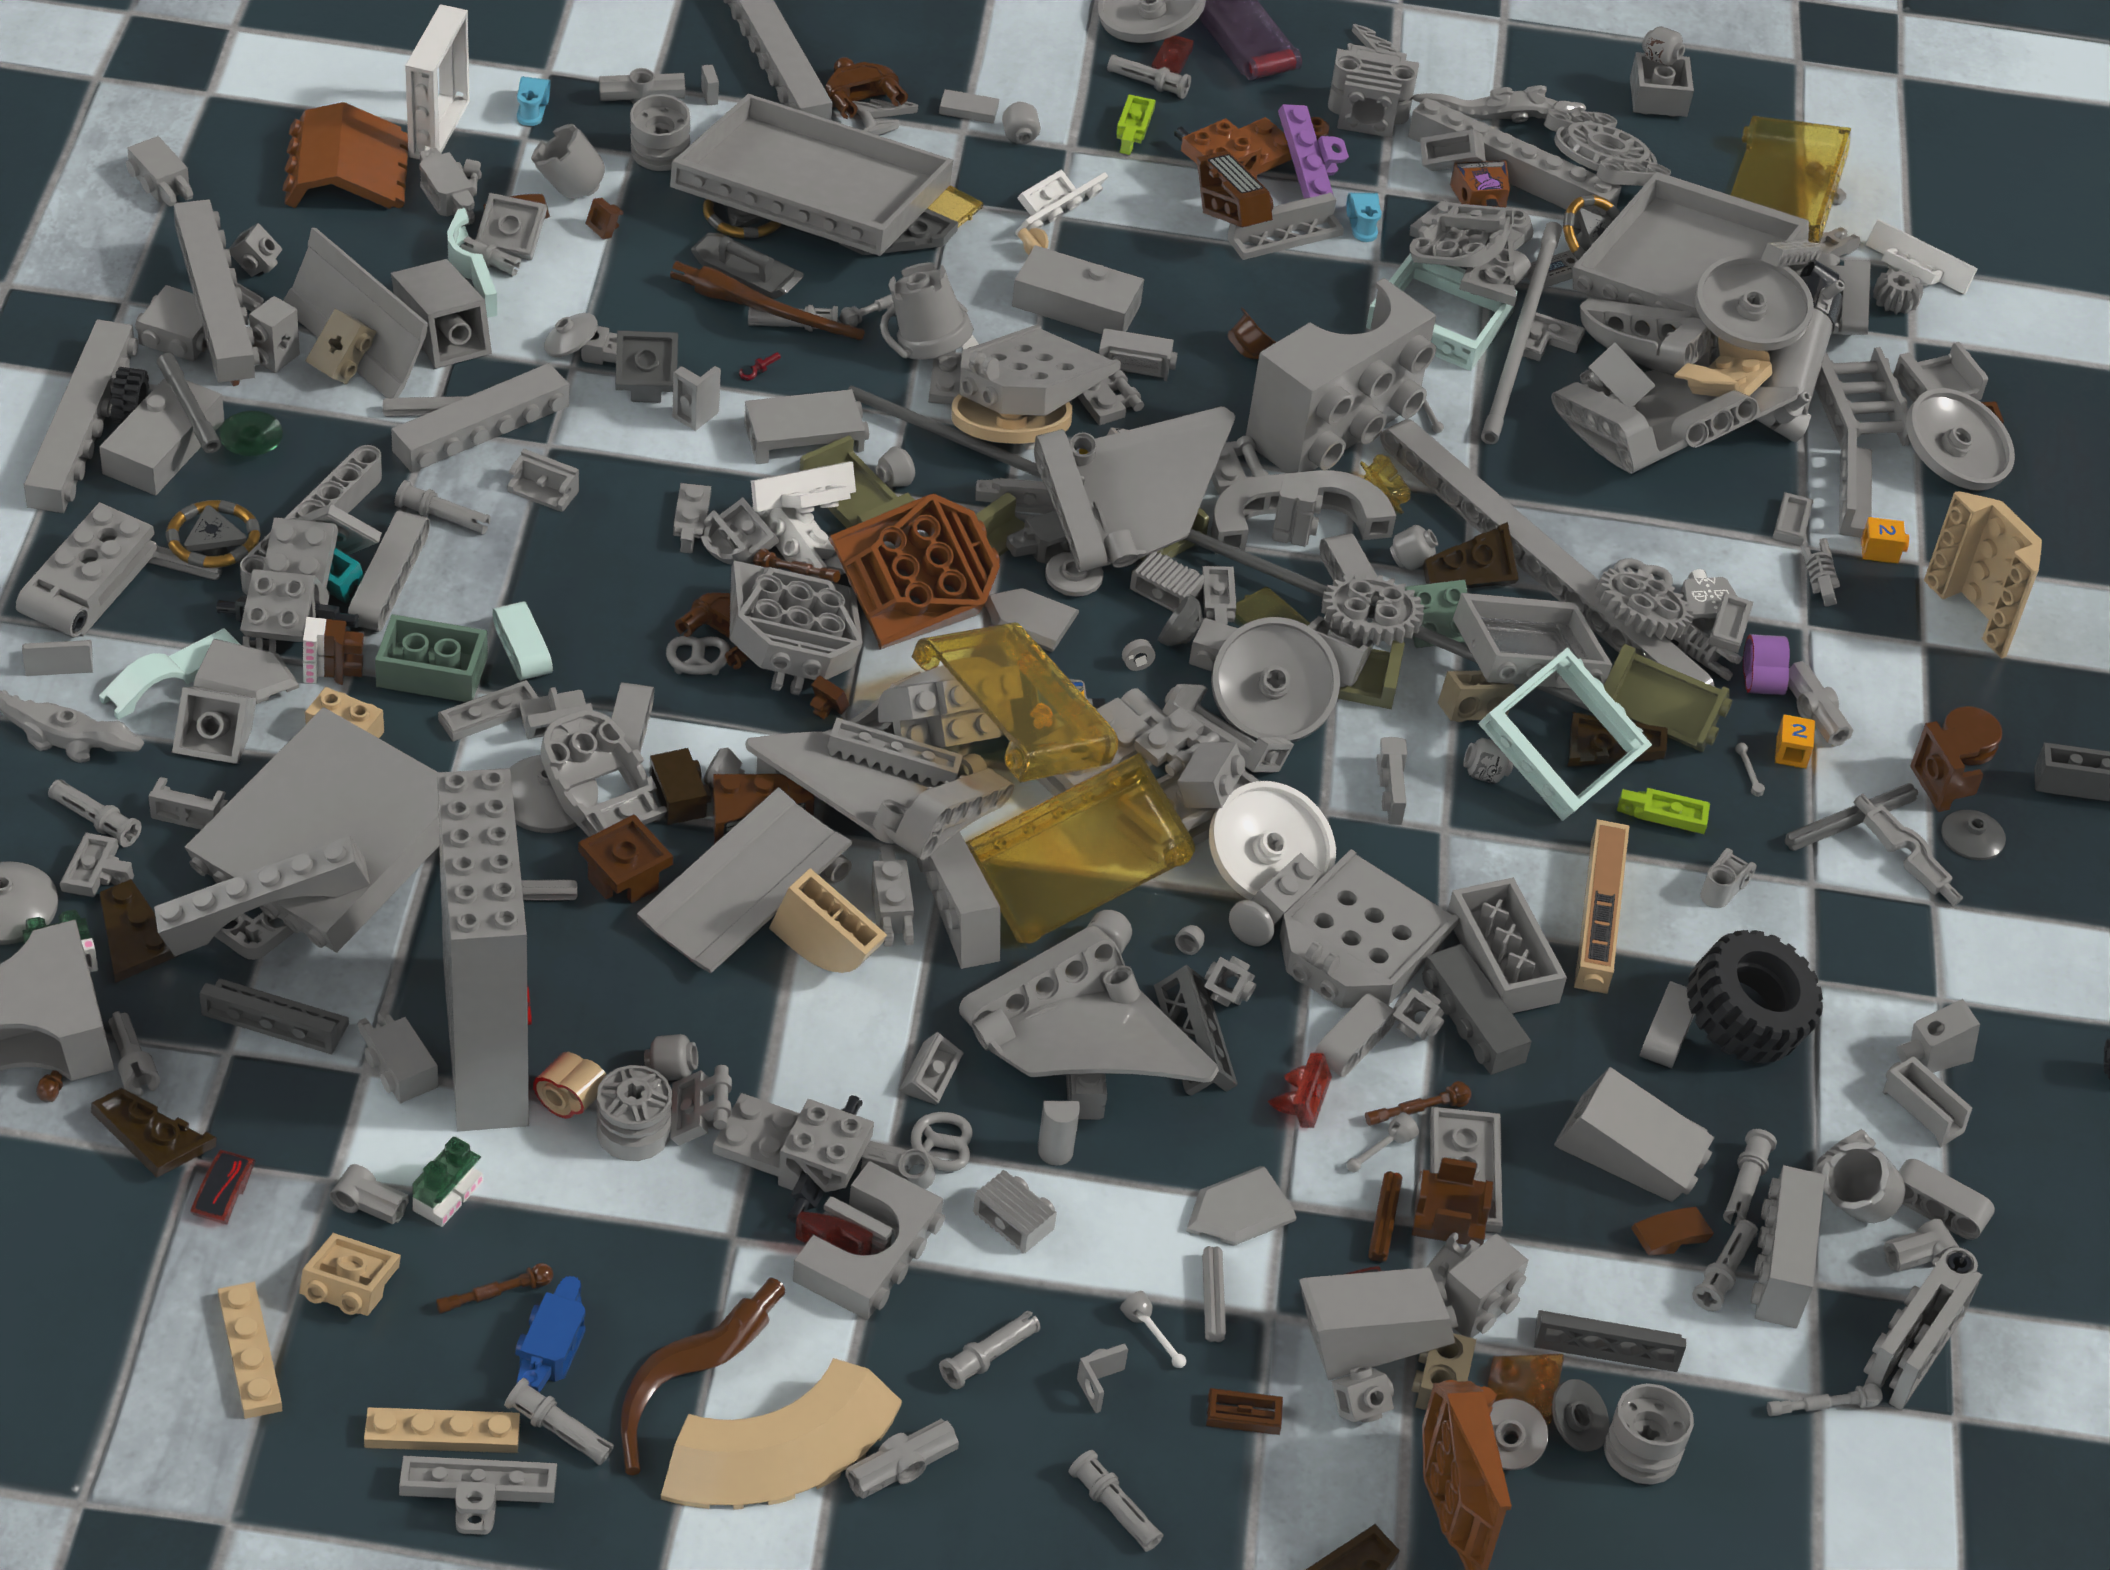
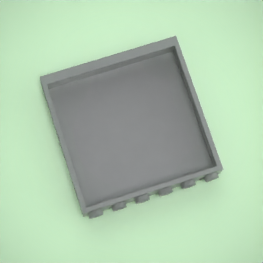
M1656 172L1573 266V289L1603 300L1680 310L1685 312L1690 318H1700L1695 305V292L1701 275L1712 263L1719 259L1739 254L1762 256L1767 243L1808 240L1809 220Z
M323 707L185 846L192 859L189 863L200 875L205 876L208 874L213 877L216 883H220L350 835L366 860L370 886L339 897L300 896L281 899L259 906L270 918L275 919L279 917L282 919L285 925L293 932L299 933L301 931L305 933L311 942L319 948L326 946L337 953L439 847L438 772Z

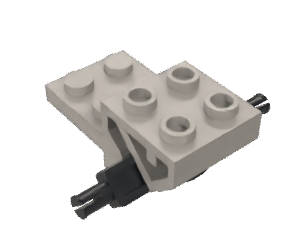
M274 517L263 570L253 569L247 596H240L236 602L218 600L216 606L217 613L236 615L237 621L242 622L240 631L247 637L303 642L307 617L346 621V627L357 628L359 625L358 614L340 613L338 606L328 605L330 592L326 587L339 530L338 526L334 523Z
M741 1093L731 1110L727 1127L721 1129L713 1143V1154L778 1176V1185L793 1190L791 1196L796 1200L787 1217L791 1219V1222L800 1224L806 1211L818 1206L824 1192L846 1188L873 1135L874 1122L856 1116L863 1101L854 1095L849 1096L845 1107L840 1110L807 1099L801 1112L797 1113Z

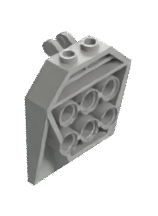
M1034 325L962 350L960 395L1000 414L1045 416L1120 370L1121 361L1106 358L1042 330L1040 325Z
M734 560L731 566L729 640L760 668L775 671L771 686L772 690L780 691L783 686L785 673L795 675L791 682L790 693L799 695L803 687L804 678L815 680L820 675L827 680L854 667L863 644L856 594L852 587L835 584L832 581Z
M1351 849L1283 915L1279 937L1286 971L1295 980L1304 983L1319 993L1324 999L1335 1003L1341 1008H1353L1367 993L1389 1006L1426 963L1427 956L1433 954L1458 925L1460 917L1455 914L1451 915L1356 855L1357 852Z

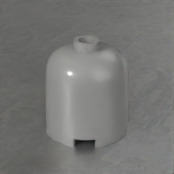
M574 124L563 125L553 131L555 137L547 143L542 140L533 151L531 160L543 176L563 196L574 199L594 194L599 189V184L605 173V166L601 156Z
M1853 1142L1842 1145L1839 1148L1840 1152L1835 1154L1830 1162L1826 1161L1822 1174H1825L1824 1192L1844 1212L1858 1221L1873 1224L1886 1221L1897 1213L1904 1200V1181L1897 1168L1881 1151L1869 1143Z

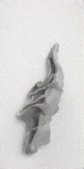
M1542 85L1527 87L1524 91H1512L1509 87L1493 89L1490 91V96L1475 100H1463L1449 95L1433 93L1413 95V100L1421 103L1427 97L1451 109L1460 111L1464 115L1480 120L1512 119V122L1519 123L1527 121L1528 117L1546 119L1550 109L1586 110V106L1583 103L1556 101L1545 97L1547 89Z
M0 690V711L26 732L28 742L39 751L50 749L54 745L66 749L67 756L73 761L82 763L90 760L89 751L92 747H100L112 752H137L144 745V741L120 721H96L82 712L49 702L35 703L32 700L23 701L17 695L11 696L6 690Z

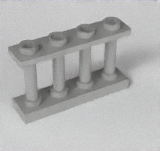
M1881 347L1874 348L1871 360L1867 362L1834 363L1829 359L1826 352L1815 389L1840 448L1842 449L1848 428L1857 429V438L1860 434L1897 433L1902 446H1908L1910 440L1906 430L1907 400L1900 392L1898 380L1893 376L1889 360L1885 358ZM1870 373L1873 381L1842 383L1837 375ZM1879 393L1882 401L1851 403L1850 400H1847L1845 394ZM1888 412L1891 421L1860 423L1855 419L1854 414Z

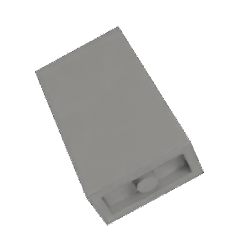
M852 389L745 401L744 424L756 464L768 463L769 450L832 443L835 440L850 435L854 439L857 452L864 451L865 440L869 439L868 423L862 421L861 402L855 400Z
M1177 684L1167 693L1165 698L1166 705L1162 713L1168 716L1179 707H1182L1204 725L1203 734L1201 735L1206 736L1211 731H1214L1220 738L1219 742H1237L1240 755L1245 760V767L1252 772H1279L1294 746L1286 738L1258 737L1257 741H1254L1202 707L1201 701L1208 690L1203 685Z

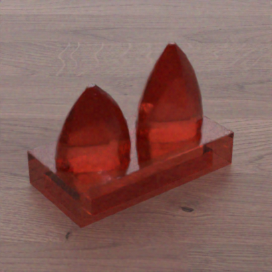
M1310 1053L1306 1065L1297 1067L1284 1075L1286 1081L1298 1088L1297 1090L1283 1093L1268 1101L1276 1110L1297 1116L1301 1128L1315 1127L1332 1079L1324 1053Z

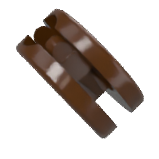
M1971 706L1959 707L1949 712L1942 727V730L1955 728V730L1967 729L1973 737L1980 751L1978 756L1961 759L1963 764L1981 765L1993 759L2003 733L1999 721L1992 714Z

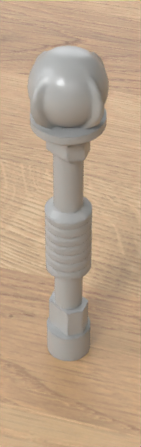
M890 294L875 300L874 304L861 309L855 306L843 308L839 317L840 322L856 327L858 323H861L862 316L876 310L882 311L892 304V295Z
M1868 1383L1863 1387L1857 1386L1855 1391L1843 1395L1829 1396L1828 1394L1804 1397L1800 1401L1767 1402V1412L1771 1417L1805 1409L1806 1412L1829 1409L1831 1405L1845 1403L1858 1404L1860 1408H1872L1881 1402L1883 1395L1878 1385Z

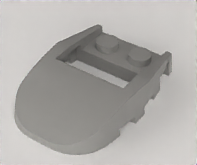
M1450 203L1448 205L1449 212L1447 214L1438 213L1432 218V225L1429 227L1422 226L1418 231L1419 238L1413 239L1410 244V253L1414 263L1458 267L1482 266L1491 261L1504 249L1514 225L1513 208ZM1452 227L1458 230L1477 229L1483 230L1486 233L1494 232L1489 238L1487 245L1473 242L1464 245L1460 249L1457 241L1444 240Z
M582 710L553 721L547 727L541 744L542 763L563 810L588 837L633 814L644 825L653 821L655 823L660 821L667 810L665 806L658 807L653 793L657 787L652 776H647L641 764L644 759L638 749L632 750L623 739L626 734L610 717L597 711ZM619 770L632 790L589 808H586L583 803L579 804L569 792L572 787Z

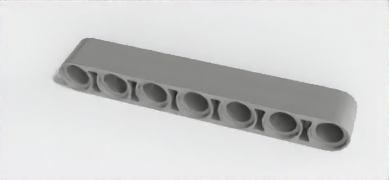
M363 445L356 448L285 519L299 518L329 504L349 513L382 480L380 450L372 445ZM271 532L240 562L242 590L246 595H248L253 569L263 570Z

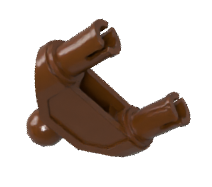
M841 57L835 62L834 74L830 77L825 87L832 101V107H836L840 115L845 119H848V115L852 118L857 113L858 108L852 101L878 95H887L892 104L898 106L899 103L903 105L908 99L907 92L899 85L898 76L892 69L887 66L867 62L854 64L847 57Z
M707 593L697 598L693 602L691 610L676 620L675 627L680 634L686 631L684 636L689 637L699 627L706 624L729 638L730 593ZM734 646L725 653L728 665H733L734 669H739L750 659L737 646Z

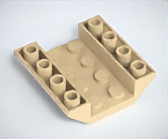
M1960 491L1953 494L1924 581L1942 599L1962 592L1986 616L1989 621L1982 640L2001 659L2007 656L2038 574L2042 539L2004 502Z

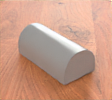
M1044 1101L1038 1139V1153L1044 1162L1058 1166L1066 1164L1071 1160L1080 1112L1079 1101Z

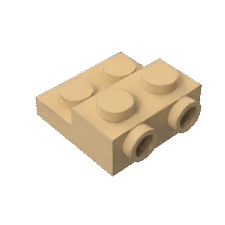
M332 1233L302 1269L299 1294L305 1295L312 1303L326 1302L338 1306L348 1315L363 1314L368 1316L383 1298L384 1285L399 1268L401 1255Z

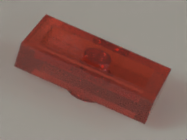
M1176 35L1166 38L1152 63V68L1160 69L1166 67L1169 68L1170 72L1180 75L1193 50L1194 40Z

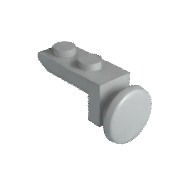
M1300 853L1266 883L1251 901L1242 900L1233 906L1229 914V923L1233 933L1238 939L1250 946H1262L1268 943L1274 935V926L1324 874Z

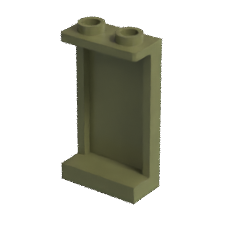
M850 435L835 440L817 450L808 452L800 458V471L849 461L853 462L856 492L850 493L851 499L838 501L839 506L828 508L846 528L915 501L908 492L898 497L854 453V439Z
M1393 640L1390 652L1372 649L1358 680L1351 687L1348 685L1340 687L1338 699L1392 709L1405 642L1399 643Z
M1623 644L1604 684L1605 691L1615 702L1624 708L1626 715L1632 722L1668 728V738L1701 752L1704 751L1707 744L1713 745L1719 732L1716 724L1720 716L1726 717L1733 701L1729 699V688L1724 686L1722 689L1716 688L1636 654V648L1627 644Z

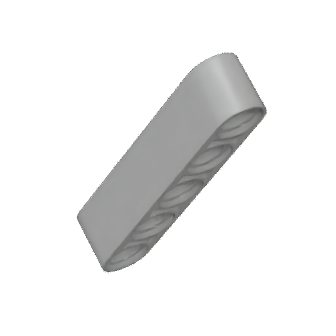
M402 511L395 513L348 609V614L359 615L358 627L375 631L383 629L427 540L430 529L429 518Z

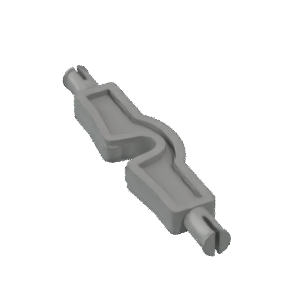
M1864 794L1859 795L1853 803L1866 815L1863 821L1864 824L1877 836L1889 852L1902 848H1907L1912 852L1905 858L1903 862L1904 868L1933 895L1940 892L1952 906L1957 905L1963 899V896L1950 885L1953 879L1952 876L1933 858L1929 845L1918 833L1904 827L1883 805L1875 807Z

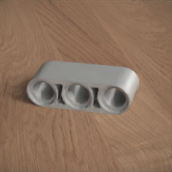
M1352 533L1320 540L1321 559L1333 581L1336 579L1342 582L1344 575L1353 579L1354 573H1357L1361 578H1365L1366 574L1369 573L1373 579H1377L1378 576ZM1378 596L1372 597L1371 604L1377 603Z
M622 682L611 720L615 721L626 734L623 739L632 750L638 749L641 754L653 707L654 687Z
M1672 981L1669 982L1644 1041L1640 1057L1671 1069L1673 1068L1695 1015L1691 1014L1688 1002L1691 999L1687 998V987Z
M1367 993L1324 1036L1314 1052L1313 1059L1339 1076L1345 1077L1391 1029L1396 1020L1393 1016L1396 1010Z
M1917 1159L1906 1160L1899 1169L1905 1186L1903 1205L1930 1220L1941 1219L1948 1230L1965 1239L1974 1240L1980 1236L1995 1211L1993 1203L1988 1198Z

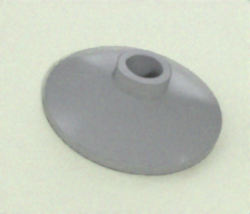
M579 313L560 319L545 339V351L549 356L563 357L579 350L594 336L598 327L597 319L590 313Z
M1503 1399L1494 1402L1490 1417L1503 1470H1520L1529 1467L1542 1456L1547 1446L1548 1429L1543 1416L1534 1406L1522 1400ZM1507 1435H1514L1518 1440L1514 1444H1508L1504 1441V1438Z

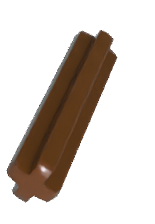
M1387 1171L1383 1177L1368 1257L1372 1261L1383 1263L1388 1257L1403 1179L1400 1173Z

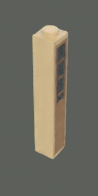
M1597 819L1590 847L1574 988L1608 993L1614 973L1630 825Z

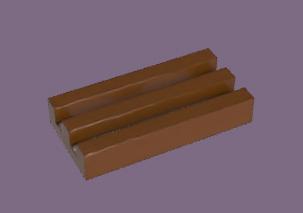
M1210 1388L1206 1426L1280 1435L1283 1397ZM1216 1402L1238 1405V1407L1217 1405ZM1253 1407L1274 1409V1411L1253 1409Z

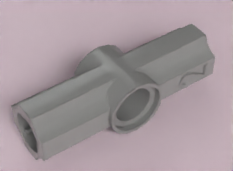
M638 68L633 70L630 75L599 76L600 101L630 100L635 104L641 98L655 94L685 98L684 73L654 74L649 69Z
M1803 661L1793 663L1789 668L1788 686L1797 698V708L1800 716L1815 720V726L1827 743H1830L1833 747L1842 745L1847 739L1851 738L1853 729L1839 710V700L1836 692L1831 687L1824 688L1811 668L1805 665Z
M942 1418L909 1436L904 1433L895 1434L880 1446L878 1452L846 1468V1477L850 1488L857 1497L860 1496L864 1499L896 1481L900 1484L912 1482L923 1473L928 1464L957 1450L959 1441L955 1435L954 1428L948 1420L944 1421Z

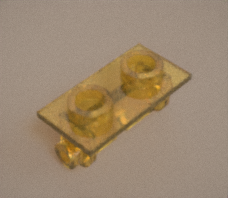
M1379 454L1375 456L1370 466L1361 461L1360 465L1366 472L1364 479L1377 486L1388 497L1393 508L1403 514L1404 511L1400 504L1410 500L1411 491L1402 477L1397 474L1398 471L1389 457Z

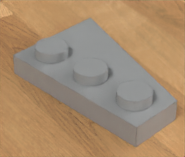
M1485 232L1480 243L1487 245L1493 233ZM1508 238L1504 249L1488 263L1479 267H1467L1459 289L1473 295H1479L1515 306L1513 239Z

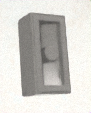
M938 1032L923 1042L899 1090L906 1095L935 1105L938 1104L964 1052Z

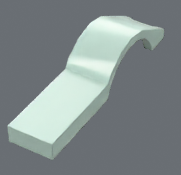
M465 208L458 209L447 231L448 261L463 277L472 280L475 290L485 299L487 317L497 316V292L483 255L470 253L459 247L465 243L463 240L469 236L466 227L463 226L469 223V218Z
M223 628L170 656L152 653L140 657L128 665L99 695L100 701L106 704L112 700L117 706L114 710V715L119 720L134 712L140 697L153 684L173 677L182 679L186 684L193 682L213 639L235 644L240 643Z

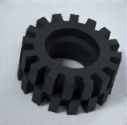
M127 367L118 368L115 374L116 378L113 380L114 388L111 391L113 394L110 404H112L110 410L113 422L122 423L149 395V376L147 371Z

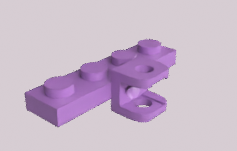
M1283 104L1278 113L1304 199L1327 193L1333 194L1328 176L1334 175L1338 171L1336 163H1343L1349 157L1344 140L1333 136H1321L1317 140L1307 106ZM1332 146L1338 148L1339 153L1334 152Z

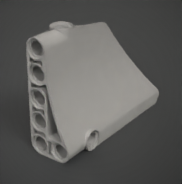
M1221 406L1096 439L1092 435L1082 432L1075 434L1069 442L1063 429L1035 437L1034 457L1036 466L1054 505L1079 572L1110 564L1113 567H1125L1144 556L1188 537L1234 424L1235 415L1233 412ZM1086 449L1089 453L1079 454L1075 450Z
M801 732L751 737L745 743L746 749L869 831L875 838L886 843H896L920 860L928 858L946 841L974 821L1001 808L1009 800L1014 790L1012 782L992 769L987 768L984 759L975 753L963 756L956 780L951 782L946 780L944 783L939 781L936 786H932L931 778L927 777L923 782H919L918 774L914 773L908 779L906 778L905 770H901L895 775L891 766L885 771H881L880 763L878 762L872 767H868L867 759L863 758L858 764L855 763L854 755H850L844 760L841 751L831 756L829 748H827L831 732ZM964 765L967 767L969 775L965 773Z
M1091 926L1085 928L964 997L959 1006L960 1015L973 1028L982 1047L1030 1077L1115 1073L1160 1076L1204 1083L1214 1080L1219 1071L1217 1064L1139 989L1133 971L1130 967L1125 966L1117 945L1098 927Z

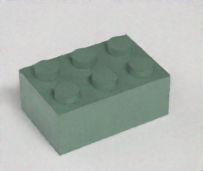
M392 614L375 658L376 687L463 702L473 700L488 658L487 630Z

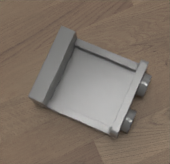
M1960 342L1953 343L1950 354L1917 362L1910 352L1900 354L1893 374L1897 378L1899 385L1913 402L1922 393L1935 388L1957 390L1977 400H1981L1988 382L1986 373L1979 367Z

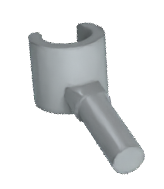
M466 159L463 168L464 174L474 182L477 195V182L482 177L481 163Z

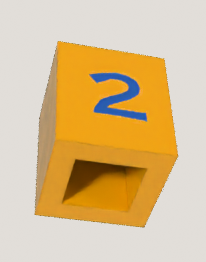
M1868 517L1861 537L1862 559L1899 564L1902 552H1907L1909 547V534H1905L1904 521Z
M1783 715L1777 733L1775 763L1807 768L1814 747L1815 720Z

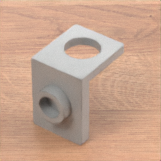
M1125 1344L1109 1349H1098L1089 1356L1080 1358L1077 1380L1095 1413L1101 1412L1104 1390L1098 1379L1125 1369L1128 1348Z

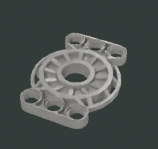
M1548 110L1544 125L1548 129L1557 132L1554 138L1556 146L1572 160L1597 171L1596 176L1600 180L1610 184L1644 186L1656 172L1670 176L1671 171L1667 167L1657 164L1656 157L1643 142L1629 133L1615 128L1617 120L1613 116L1600 112Z

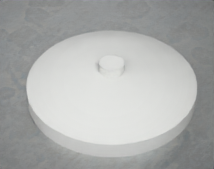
M1256 781L1242 785L1229 795L1222 808L1215 810L1210 823L1209 844L1214 863L1225 881L1237 893L1249 901L1300 853L1324 875L1335 865V840L1327 819L1316 804L1307 796L1288 785L1272 781Z

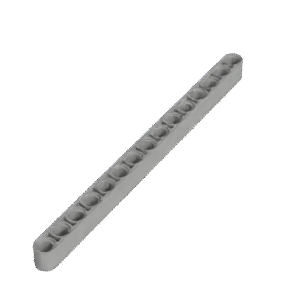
M1405 419L1381 432L1380 440L1384 449L1480 533H1486L1508 522L1516 564L1559 601L1576 603L1590 628L1620 653L1623 644H1627L1636 648V654L1714 686L1711 676L1665 636L1662 640L1653 633L1651 637H1648L1645 631L1641 630L1637 633L1635 627H1625L1623 620L1613 619L1615 614L1606 612L1607 606L1599 604L1600 598L1596 597L1597 590H1595L1599 580L1414 421Z

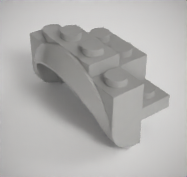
M982 660L959 661L930 669L907 679L894 688L885 690L881 694L878 704L879 723L893 722L895 735L938 748L1012 734L1013 728L1009 702L1022 700L1018 669L1000 670V668Z

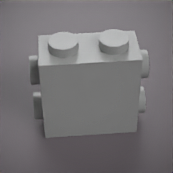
M165 285L161 292L152 298L145 312L140 313L137 317L135 328L138 331L140 345L165 353H172L174 356L193 362L201 352L206 351L208 348L193 293Z

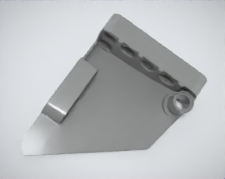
M1589 369L1581 373V383L1574 382L1553 392L1551 398L1558 414L1590 447L1617 467L1632 474L1685 447H1700L1796 400L1799 389L1798 387H1758L1750 396L1735 390L1720 397L1692 394L1688 386V380L1651 370L1644 373L1656 386L1634 406L1628 407L1622 404L1619 399L1614 400L1609 396L1612 393L1605 385L1599 388L1588 377L1591 373Z

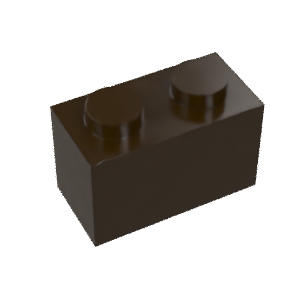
M684 748L650 755L649 777L652 776L657 787L655 793L660 806H665L667 810L664 815L667 824L672 825L705 818L707 815V803H711V793L708 784L702 783L699 761L692 759L689 749Z

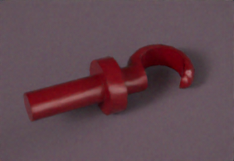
M776 352L764 360L761 358L756 359L755 365L751 366L753 373L744 375L742 373L743 369H740L739 376L743 380H753L757 376V371L760 370L763 373L767 371L766 366L781 359L780 354Z

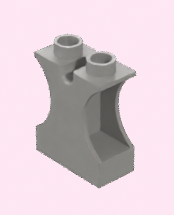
M76 920L33 930L23 947L11 958L0 964V1071L17 1067H39L56 1070L71 1081L115 1070Z

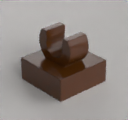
M595 198L592 201L585 224L602 239L612 238L614 229L619 227L617 223L618 217L623 215L624 212L617 205H610L603 198Z
M819 675L811 684L815 697L812 699L810 706L815 708L813 713L823 720L830 714L832 709L842 715L850 706L845 691Z

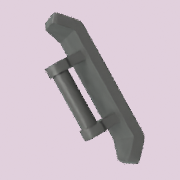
M707 233L691 248L692 253L701 265L717 269L772 299L788 293L804 276V273L720 233Z

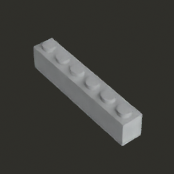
M550 363L392 428V451L413 473L569 407V383Z

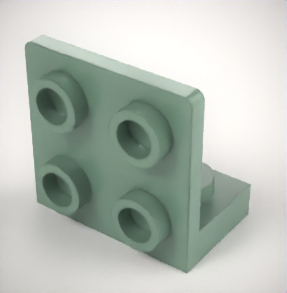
M1465 580L1405 587V591L1414 590V597H1420V604L1424 605L1422 627L1460 643H1465L1453 621L1461 593H1467ZM1413 636L1416 648L1435 646Z

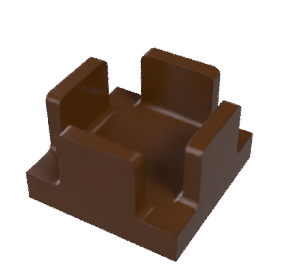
M1934 721L1925 723L1910 767L1936 810L1942 812L1950 810L1954 799L1975 795L1983 778V773L1980 769L1964 772L1965 766L1961 759L1978 756L1980 751L1967 729L1955 730V728L1942 730L1938 722Z
M635 814L578 842V852L588 862V880L605 899L613 896V890L618 894L627 889V899L634 903L657 891L659 888L660 871L673 865V855Z
M1446 1157L1441 1159L1438 1173H1430V1170L1424 1169L1420 1171L1412 1236L1447 1241L1449 1236L1456 1232L1458 1234L1457 1244L1467 1245L1472 1239L1481 1246L1485 1240L1486 1223L1491 1209L1493 1181L1486 1180V1182L1474 1180L1476 1163Z

